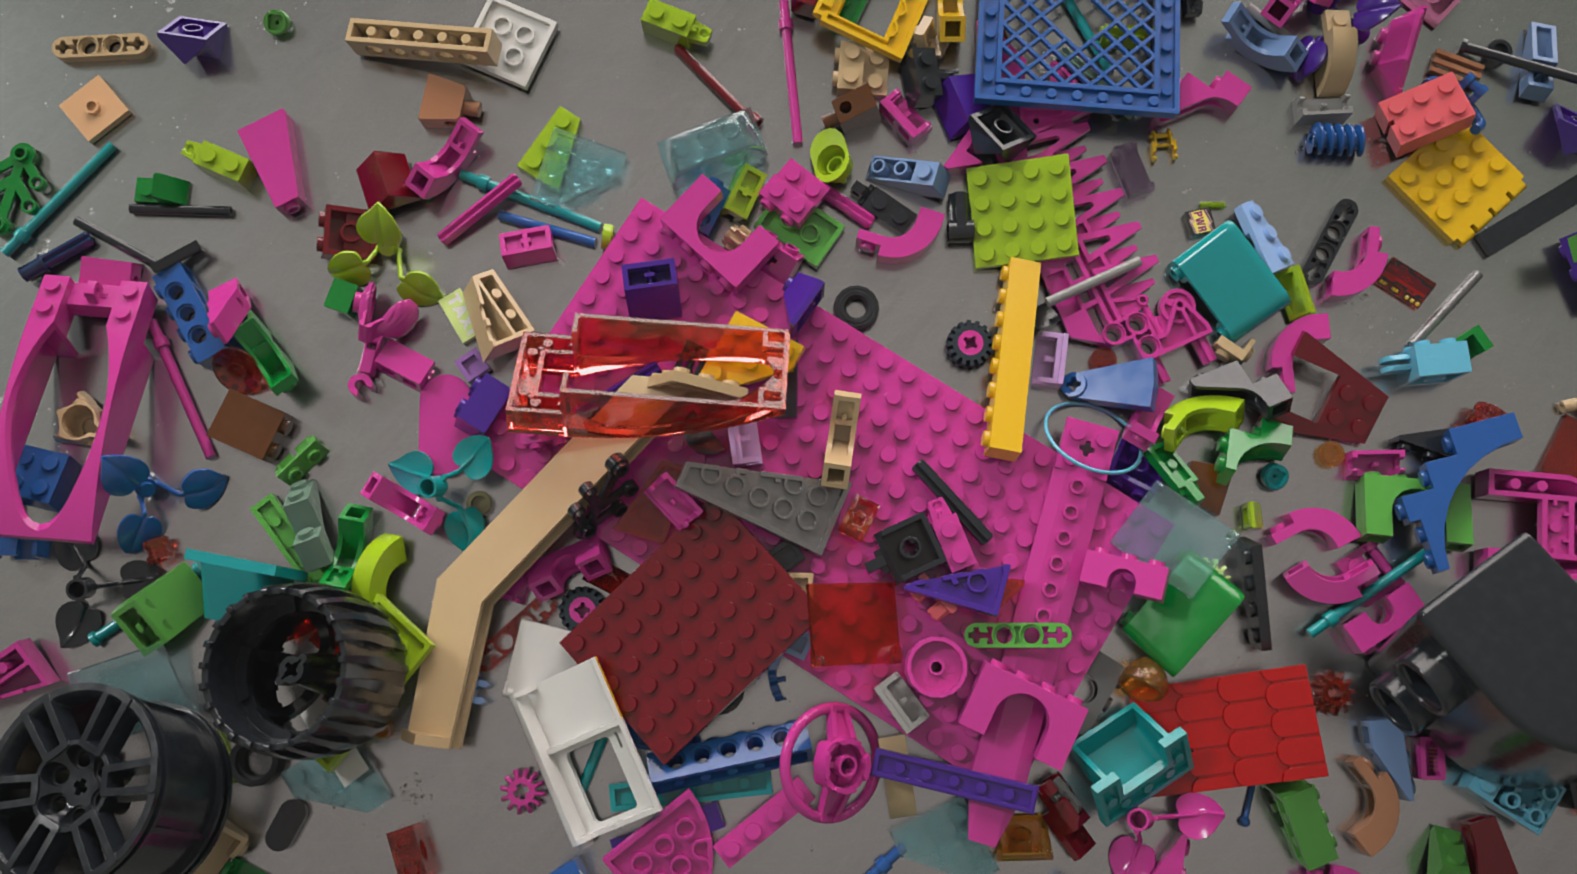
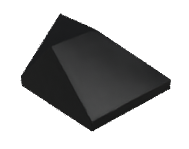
M994 105L971 114L968 118L974 154H998L1005 162H1011L1037 137L1009 106Z

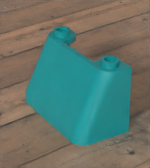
M1229 220L1214 229L1167 265L1171 277L1177 282L1186 283L1188 281L1218 320L1215 331L1217 338L1223 335L1235 343L1290 304V297L1287 291L1240 229Z

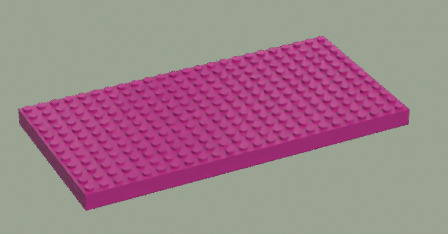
M641 197L512 387L513 392L503 405L492 425L487 429L484 436L489 437L491 440L494 456L491 470L524 489L564 447H556L553 444L545 445L546 449L532 451L529 450L528 446L521 445L519 419L524 418L522 394L572 386L575 387L577 408L652 362H656L661 371L673 370L687 338L708 346L713 351L736 311L791 340H798L799 344L805 347V350L798 361L797 419L770 418L771 377L749 385H741L740 387L748 388L746 400L714 407L688 402L629 464V472L624 477L618 478L611 492L619 488L628 479H633L639 486V491L634 496L626 497L623 495L619 498L628 506L627 513L619 518L613 515L598 526L596 533L605 543L640 565L677 531V528L645 496L643 491L664 472H667L677 481L687 461L734 468L725 413L729 411L752 409V412L755 411L763 464L741 467V469L822 479L835 390L862 394L849 483H852L822 556H817L798 547L806 559L789 571L793 573H814L813 600L825 614L807 631L815 635L805 660L803 661L785 652L783 657L905 734L873 690L875 686L897 671L930 715L929 718L905 735L951 765L972 770L981 733L959 724L957 719L983 661L986 660L991 663L992 658L1001 662L1004 649L973 648L965 641L964 633L966 628L973 623L1012 622L1057 452L1024 433L1022 453L1015 462L984 456V446H981V437L983 431L987 429V422H984L985 408L819 306L815 308L799 333L793 338L789 332L783 299L785 291L782 290L784 286L782 283L759 270L738 294L733 289L730 291L726 290L718 282L719 276L714 272L711 274L706 272L700 266L699 262L701 260L697 256L693 255L690 257L680 247L682 243L676 237L672 240L661 230L663 226L659 218L665 211ZM699 233V239L709 249L717 252L728 251ZM674 258L677 267L683 317L631 324L621 265ZM691 346L682 367H687L695 347ZM700 351L690 374H694L704 351ZM692 408L696 410L720 441L725 451L717 455H705L695 452L688 445L683 435V423L687 413ZM590 417V418H588L587 420L583 421L582 423L578 424V431H579L592 417ZM921 459L925 460L993 534L992 539L982 546L962 525L977 563L956 573L972 572L982 568H994L1004 564L1011 565L997 617L956 606L958 609L952 615L947 614L936 622L927 613V610L936 603L934 599L925 597L918 603L909 592L904 591L906 583L916 581L922 574L895 586L889 572L883 574L882 570L879 569L868 574L863 565L876 558L873 552L878 550L873 539L874 534L923 511L929 524L931 523L927 503L937 497L912 471V467ZM1105 482L1088 549L1094 551L1095 547L1111 550V555L1121 557L1122 553L1132 554L1138 557V561L1148 563L1149 559H1155L1174 524ZM689 495L700 508L705 504V502ZM611 504L607 506L605 509H603L601 512L608 509L611 506ZM590 506L586 509V515H588L591 509ZM739 519L768 551H771L785 541ZM904 543L906 545L903 549L904 553L909 552L910 555H915L913 551L916 547ZM942 564L925 572V574L930 579H933L938 574L941 576L948 575L945 565ZM1129 573L1116 575L1111 582L1109 591L1082 585L1079 581L1068 627L1073 635L1072 642L1061 650L1052 686L1058 688L1057 694L1066 698L1068 694L1074 695L1134 594L1136 579L1133 575ZM977 628L975 633L970 634V638L974 639L975 643H979L980 638H989L988 644H993L991 636L993 628H988L990 634H983ZM1002 628L998 631L997 639L1000 643H1006L1009 633L1008 628ZM929 637H945L955 642L963 650L967 660V676L963 685L954 694L943 698L926 697L917 693L908 684L904 673V661L909 650L917 642ZM934 662L931 665V669L933 672L936 673L941 670V667L937 665V662ZM1046 712L1042 722L1037 745L1046 726Z

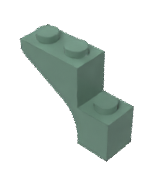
M305 479L299 480L289 488L283 509L296 534L293 547L307 573L332 564L334 551L324 528L317 483L315 479L309 481Z

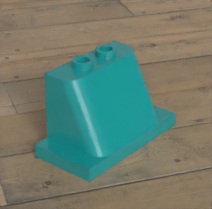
M186 548L184 559L201 563L204 618L220 620L227 612L225 609L230 604L237 603L243 599L242 595L258 591L262 587L275 584L294 583L295 580L306 582L308 572L306 573V571L188 548Z
M1132 702L1116 714L1109 716L1095 728L1088 730L1083 736L1075 740L1070 751L1072 757L1093 784L1090 787L1098 816L1106 827L1194 768L1187 732L1178 727L1168 734L1135 702Z

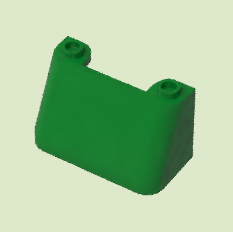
M1190 548L1186 552L1181 550L1172 561L1175 566L1170 574L1164 603L1147 600L1139 610L1134 612L1129 610L1120 620L1122 624L1120 630L1172 677L1176 676L1236 610L1245 597L1236 585Z

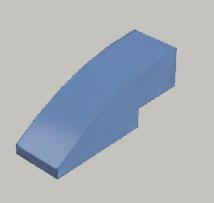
M1531 21L1525 39L1522 58L1556 67L1558 64L1556 26ZM1520 68L1519 98L1545 102L1554 90L1553 78Z

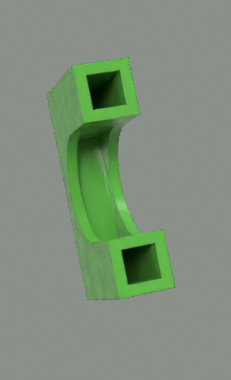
M1370 471L1364 473L1355 481L1356 529L1361 534L1357 541L1384 544L1393 537L1392 507L1394 500L1401 496L1427 490L1426 486L1422 487L1419 478H1407L1404 474L1387 476L1381 475L1380 472ZM1459 483L1448 506L1444 527L1446 551L1464 552L1474 545L1470 484Z

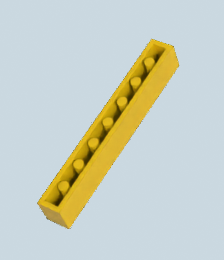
M1011 257L1008 265H1003L1000 272V281H1003V288H1000L998 292L997 303L1001 304L1000 311L996 313L994 326L998 327L997 335H994L992 342L995 358L991 359L989 373L993 374L992 382L988 384L986 397L990 398L989 406H986L984 412V422H987V429L983 431L981 437V446H984V456L1015 462L1022 453L1041 270L1040 262Z

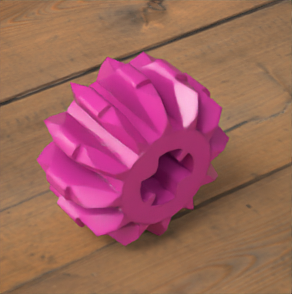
M526 767L522 774L519 769L513 770L514 778L510 775L504 777L509 786L503 785L500 787V790L508 792V795L503 796L501 801L505 802L510 799L511 802L507 807L509 811L517 805V814L521 815L525 808L528 813L534 812L533 804L538 807L542 806L543 802L537 796L544 797L547 795V792L539 790V787L545 785V781H536L540 775L538 771L534 772L530 777V768ZM521 783L523 787L527 786L529 788L526 798L518 793V790L522 788Z

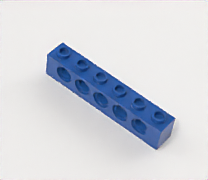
M791 720L778 726H763L754 731H739L731 736L711 737L703 742L689 743L666 765L660 761L654 752L647 753L649 778L656 795L778 769L782 746L777 745V743L785 740L796 720ZM807 726L802 730L795 742L790 766L813 761L812 746ZM754 747L761 748L759 751H751ZM727 753H735L731 757L724 756ZM702 758L708 759V760H707L706 762H704V763H698V762H697L698 760H700V759H702ZM675 764H681L679 768H671Z

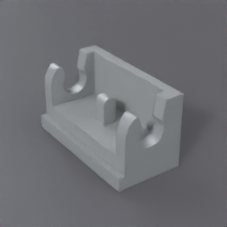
M1344 94L1340 98L1305 99L1304 96L1297 97L1296 100L1292 101L1294 125H1312L1315 122H1320L1321 124L1344 123L1354 113L1353 106H1347V101L1351 98V95Z
M897 671L873 688L905 734H908L929 718L928 712Z

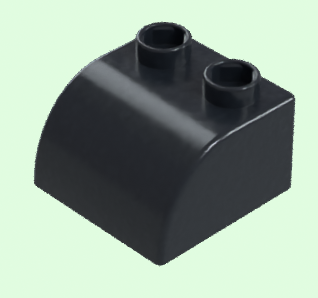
M1521 533L1420 608L1370 657L1368 665L1377 675V678L1370 683L1369 690L1376 705L1393 725L1410 736H1417L1425 730L1450 759L1476 776L1505 786L1525 789L1561 787L1577 783V583L1530 534Z

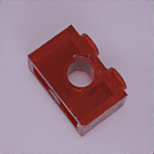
M421 822L386 834L397 874H435Z

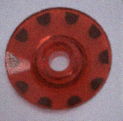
M225 347L214 355L212 361L213 371L218 381L227 389L231 388L242 394H249L260 386L262 373L257 366L256 360L249 353L236 347Z

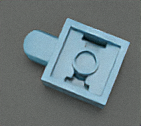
M1456 338L1439 340V343L1430 344V340L1417 341L1413 343V346L1403 348V352L1398 355L1385 356L1378 359L1379 365H1393L1381 368L1380 374H1397L1399 387L1451 382L1472 372L1467 341H1456Z

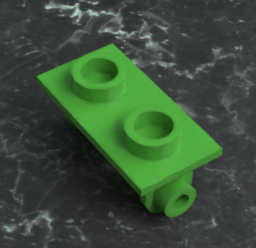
M313 434L310 437L306 436L294 449L298 453L295 457L290 453L276 465L277 468L274 470L276 477L291 487L293 483L299 481L329 452V449L319 443L320 441Z

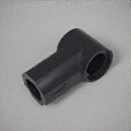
M965 191L951 193L948 195L949 220L947 221V242L973 243L975 225L974 220H971L969 193Z

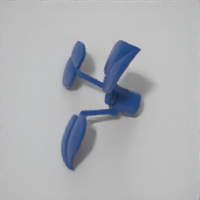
M127 455L101 456V483L104 490L113 496H126L135 491L141 507V516L129 514L119 523L117 541L120 548L126 554H133L151 547L160 539L163 528L162 524L154 516L147 517L144 501L145 497L154 495L157 487H161L178 497H184L185 505L188 508L202 509L212 505L219 499L226 487L227 476L211 469H196L189 472L181 482L183 491H178L162 483L159 479L154 480L150 475L147 464L141 459Z

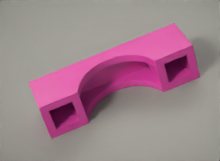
M799 775L792 780L798 796L806 805L816 799ZM781 788L760 808L717 840L712 847L728 868H731L798 812L790 804L783 788Z

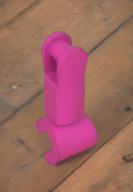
M384 336L378 337L370 343H364L357 371L359 374L353 375L348 381L349 391L361 402L363 396L359 390L362 385H366L370 391L376 392V385L371 377H375L377 366L375 359L384 347L386 341ZM371 343L377 344L376 350L370 349Z

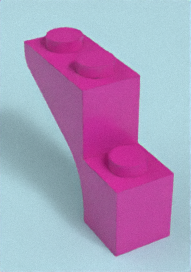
M1228 70L1222 78L1217 75L1210 86L1187 72L1184 78L1180 79V114L1178 117L1201 107L1218 108L1231 116L1252 87ZM1154 117L1153 120L1163 124L1173 119Z

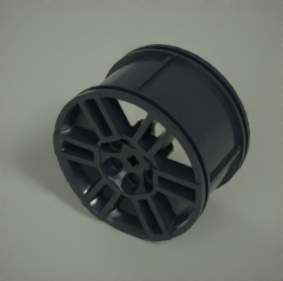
M88 682L67 685L42 695L21 711L18 718L11 724L0 740V870L2 874H192L204 862L218 841L231 804L232 767L229 753L221 735L210 721L195 710L167 701L141 699L126 690L101 683ZM140 722L148 739L151 757L132 761L118 759L136 723ZM150 774L148 785L124 787L131 781L133 776ZM146 801L137 825L128 839L125 840L115 816L125 814L130 808L131 802ZM100 842H101L102 847H103V849H104V851H105V854H106V856H107V859H106V860H105V858H104V855H103V852H102V849H101Z

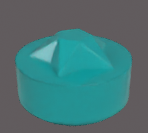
M1269 463L1262 469L1260 479L1264 486L1272 490H1279L1287 484L1289 473L1284 466L1278 463Z

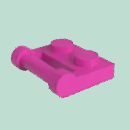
M1364 542L1333 563L1341 575L1365 562L1366 560L1362 555L1368 552L1384 575L1393 570L1377 547L1378 543ZM1403 577L1399 578L1364 602L1362 606L1364 608L1371 606L1381 597L1400 587L1406 581ZM1361 584V585L1358 586L1357 588H1358V590L1361 592L1362 590H1364L1365 588H1367L1369 585L1362 586V584Z

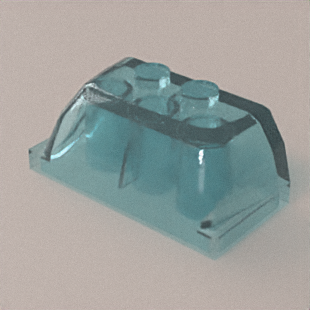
M751 107L700 124L657 143L674 191L692 185L702 173L707 178L737 168L744 163H750L768 156Z

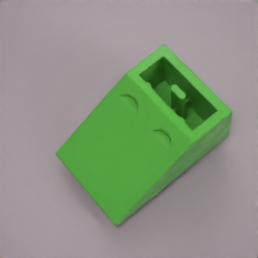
M184 561L118 605L110 616L144 657H146L204 614L202 581Z

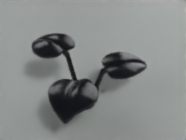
M97 539L94 545L54 541L55 555L63 568L75 571L81 567L77 575L73 576V580L69 581L66 585L67 596L75 601L63 604L56 613L55 623L59 635L60 648H71L89 641L87 636L92 631L97 632L100 629L101 615L99 611L88 608L89 602L85 600L94 596L97 589L123 585L122 594L127 600L163 576V572L156 565L148 561L134 560L127 562L121 567L120 575L122 580L96 584L92 578H82V575L88 568L87 561L93 559L97 554Z

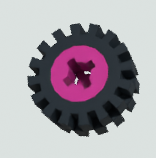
M967 320L966 323L960 322L951 329L945 346H947L946 354H949L951 362L954 361L956 363L955 366H963V369L967 370L969 367L976 369L988 360L993 351V339H991V331L988 332L986 330V325L981 326L979 321L971 323V320Z
M579 586L573 590L570 589L567 592L568 594L562 597V603L559 604L558 608L560 613L558 614L559 618L562 619L561 623L569 631H572L604 600L603 595L597 590L586 586Z

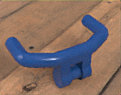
M1470 72L1459 84L1463 90L1468 87L1474 92L1470 97L1466 93L1465 95L1476 113L1473 120L1474 124L1470 127V132L1476 135L1486 127V120L1475 103L1489 88L1485 84L1481 85L1475 79L1476 76ZM1429 76L1421 84L1438 78V76Z

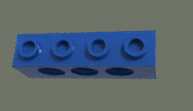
M179 261L152 276L156 283L154 290L160 299L165 300L168 306L165 308V311L172 321H176L179 327L176 331L184 343L187 342L191 349L188 351V354L195 364H200L208 369L214 366L215 363H219L235 354L233 350L228 351L225 349L232 348L229 342L224 345L219 337L215 338L211 334L207 326L209 324L207 300L190 268ZM180 291H184L183 296L177 300V294ZM195 312L194 318L188 321V316ZM206 333L207 337L205 341L199 343L201 335ZM218 352L223 353V357H216V356H217Z

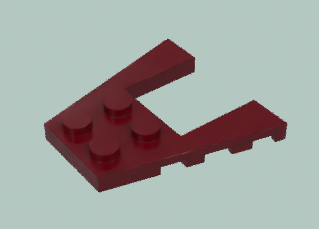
M1302 330L1291 355L1331 371L1338 376L1315 421L1291 411L1271 420L1293 426V433L1365 444L1389 396L1308 332ZM1262 414L1260 415L1256 425H1258L1263 417Z

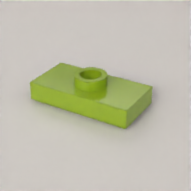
M1294 265L1274 274L1290 297V304L1285 307L1289 322H1294L1304 316L1317 313L1300 265Z

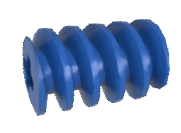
M1315 122L1312 124L1307 135L1306 151L1308 154H1311L1313 147H1316V154L1321 155L1323 148H1326V154L1331 155L1333 149L1336 148L1337 156H1341L1343 150L1346 149V155L1352 156L1355 149L1357 157H1361L1365 150L1366 141L1364 128L1362 125L1357 124L1354 126L1351 124L1342 126L1339 123L1334 125L1324 123L1322 125L1320 122Z

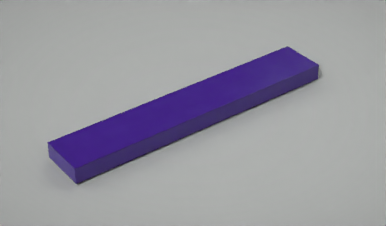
M879 747L875 750L870 774L1033 815L1039 791L1038 785Z

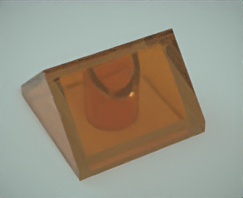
M1029 813L1013 814L995 848L992 847L993 858L998 862L1053 860L1054 856L1048 826L1042 818L1044 813H1034V815Z

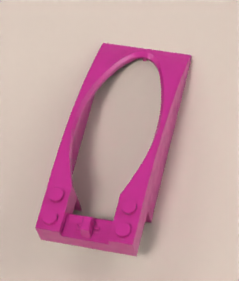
M44 275L16 351L0 411V537L94 545L110 494L104 490L101 483V456L124 454L154 362V358L145 346L144 341L158 299L147 282L122 280L120 286L102 285L98 281L90 280L87 283H77L70 276ZM74 316L108 318L106 324L109 348L108 385L94 441L65 505L50 522L39 524L29 518L24 508L16 476L18 462L57 356L76 358L79 354L67 338Z

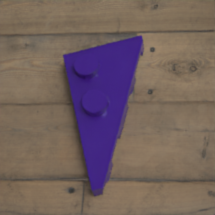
M1004 564L994 568H982L972 572H960L943 575L939 578L916 580L906 583L904 591L997 617L1011 565Z

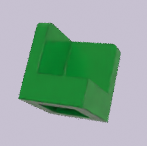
M334 278L324 306L328 309L344 313L351 319H355L357 312H353L356 291L363 293L364 290L356 284Z
M1479 324L1456 337V341H1467L1470 359L1494 346Z

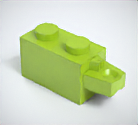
M658 0L648 1L640 19L644 33L675 45L681 44L688 50L692 43L707 47L713 34L712 29L697 21L696 15Z
M187 140L181 151L184 157L191 160L204 173L246 191L250 190L258 174L250 159L205 140L202 144Z

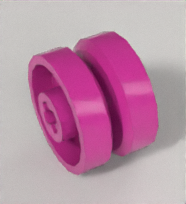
M929 637L917 642L909 650L904 661V673L908 684L917 693L926 697L943 698L954 694L963 685L967 676V660L963 650L955 642L945 637ZM937 662L941 670L936 673L933 672L931 669L932 663Z

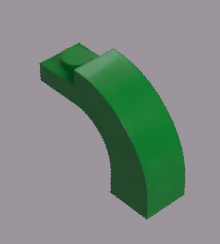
M347 503L338 517V541L332 564H330L318 584L329 585L347 591L351 588L353 573L358 559L365 548L371 543L373 532L372 507Z

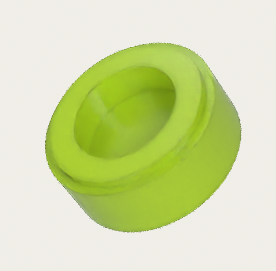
M604 224L601 249H606L614 238L615 227L611 224Z

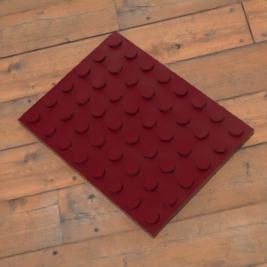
M708 503L701 507L703 512L693 519L689 526L673 533L559 642L577 664L597 656L623 718L664 765L668 764L825 614L737 517Z

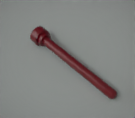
M681 44L674 46V52L741 117L742 126L750 134L762 125L764 119L756 111H748Z

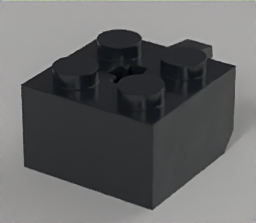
M923 511L874 534L873 539L878 550L873 552L876 558L863 565L868 574L879 569L882 570L883 574L889 572L895 586L944 564L947 559ZM904 543L916 547L913 551L915 555H910L909 552L904 553L903 549L906 546Z

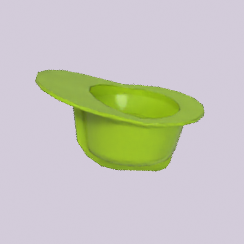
M828 128L822 130L816 135L810 148L815 175L823 183L840 182L846 184L847 177L853 169V160L849 154L845 138L837 129Z

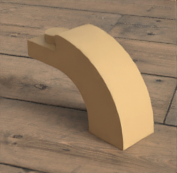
M1324 10L1321 14L1324 42L1328 46V55L1314 75L1317 97L1340 98L1345 94L1353 76L1357 58L1358 31L1351 25L1349 10Z

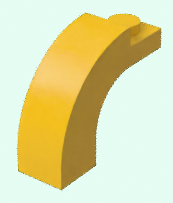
M936 0V26L939 42H965L966 15L963 12V0Z

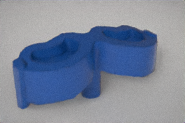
M768 668L769 685L775 701L787 700L783 696L778 684L779 682L786 681V677H777V669L770 670Z

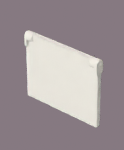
M521 619L502 696L509 698V695L578 665L559 643L571 631Z

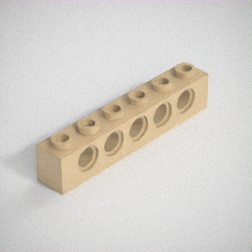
M350 18L345 41L357 55L495 67L498 66L502 43L493 29Z

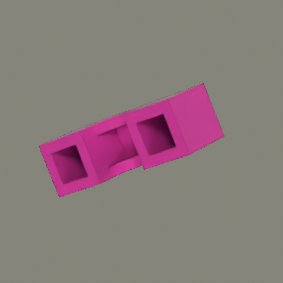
M596 533L590 539L580 540L544 556L527 570L528 587L537 599L543 602L563 593L564 583L573 573L581 571L587 581L612 571L610 550L604 541L599 538L598 533Z
M1095 547L1094 551L1089 549L1086 551L1079 581L1082 585L1109 591L1111 582L1116 575L1129 573L1136 579L1134 595L1137 598L1163 604L1171 571L1168 567H1165L1166 563L1149 559L1148 563L1138 561L1137 556L1122 553L1121 557L1111 555V550Z
M1409 582L1403 583L1400 587L1378 600L1384 609V617L1379 624L1373 622L1366 612H1358L1335 626V629L1353 654L1364 653L1368 655L1377 650L1379 642L1383 639L1388 641L1424 606V603Z

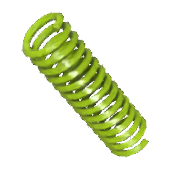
M1200 201L1201 209H1207L1208 206L1210 209H1216L1217 207L1225 209L1227 207L1223 201Z

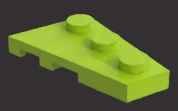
M559 106L518 163V169L560 195L563 178L569 166L572 150H574L582 124L581 119Z

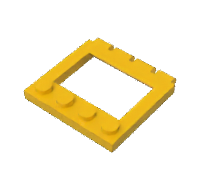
M818 0L812 15L820 20L819 25L900 63L928 0H900L884 37L840 17L839 14L846 0Z

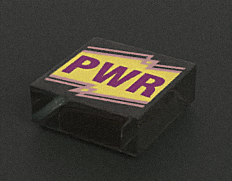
M1210 207L1188 211L1183 214L1189 238L1208 235L1216 229Z

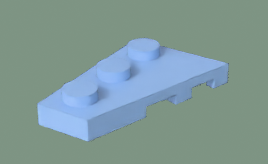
M1251 200L1234 209L1244 235L1253 241L1254 249L1273 274L1287 269L1294 264L1290 251L1282 245L1277 237L1275 228L1268 224L1259 205Z

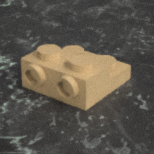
M841 41L840 48L835 47L834 63H839L838 71H833L832 86L837 87L836 96H842L868 83L875 99L886 98L889 58L857 42Z

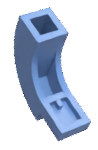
M1233 2L1221 21L1228 31L1225 37L1226 41L1241 55L1263 67L1282 72H1296L1308 54L1307 49L1298 36L1274 34L1258 25L1242 2Z

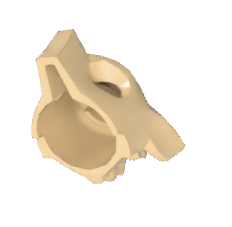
M79 391L77 396L80 399H76L73 404L67 407L57 409L59 435H54L53 438L56 442L92 446L103 409L97 405L96 401L86 391Z

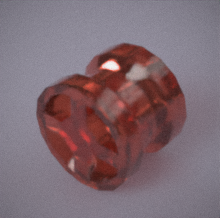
M169 536L156 537L142 543L143 550L148 553V565L161 564L175 557L174 551L169 548Z

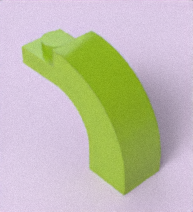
M1207 395L1189 398L1174 404L1164 412V426L1161 431V438L1164 439V450L1175 452L1182 441L1194 432L1215 430L1227 433L1230 427L1238 430L1244 422L1245 399L1222 395Z

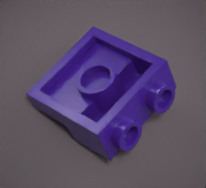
M1121 436L1113 454L1109 471H1119L1131 467L1138 459V447L1122 439ZM1143 455L1140 464L1135 469L1124 474L1108 475L1106 483L1119 491L1121 490L1129 494L1130 498L1140 504L1144 502L1149 504L1156 495L1162 478Z

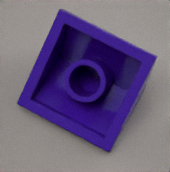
M975 73L949 76L942 83L943 96L934 103L950 140L968 132L970 129L968 118L971 114L991 107L990 104L973 103Z

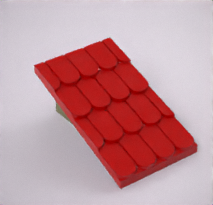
M1306 664L1125 690L1128 705L1135 702L1168 734L1181 727L1188 735L1194 768L1152 797L1329 776Z

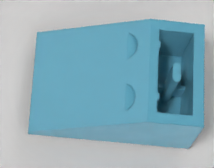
M1464 769L1455 784L1457 788L1481 804L1536 835L1541 834L1567 790L1563 786L1544 789L1505 786L1476 776Z

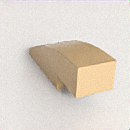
M905 734L877 738L879 748L908 754ZM883 778L890 819L917 815L913 785Z

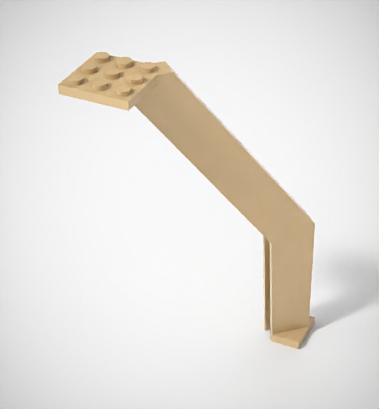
M674 367L673 370H663L660 374L652 373L649 377L632 375L437 579L426 634L436 647L420 665L408 729H402L400 740L418 746L462 750L494 604L574 522L567 512L568 508L575 502H580L585 509L589 507L587 501L578 492L580 485L591 481L598 490L596 494L598 496L609 475V471L605 468V462L612 454L622 453L630 464L688 402L714 407L747 399L748 388L740 387L739 382L734 380H723L721 382L715 380V376L711 374L699 373L694 375L690 374V369Z

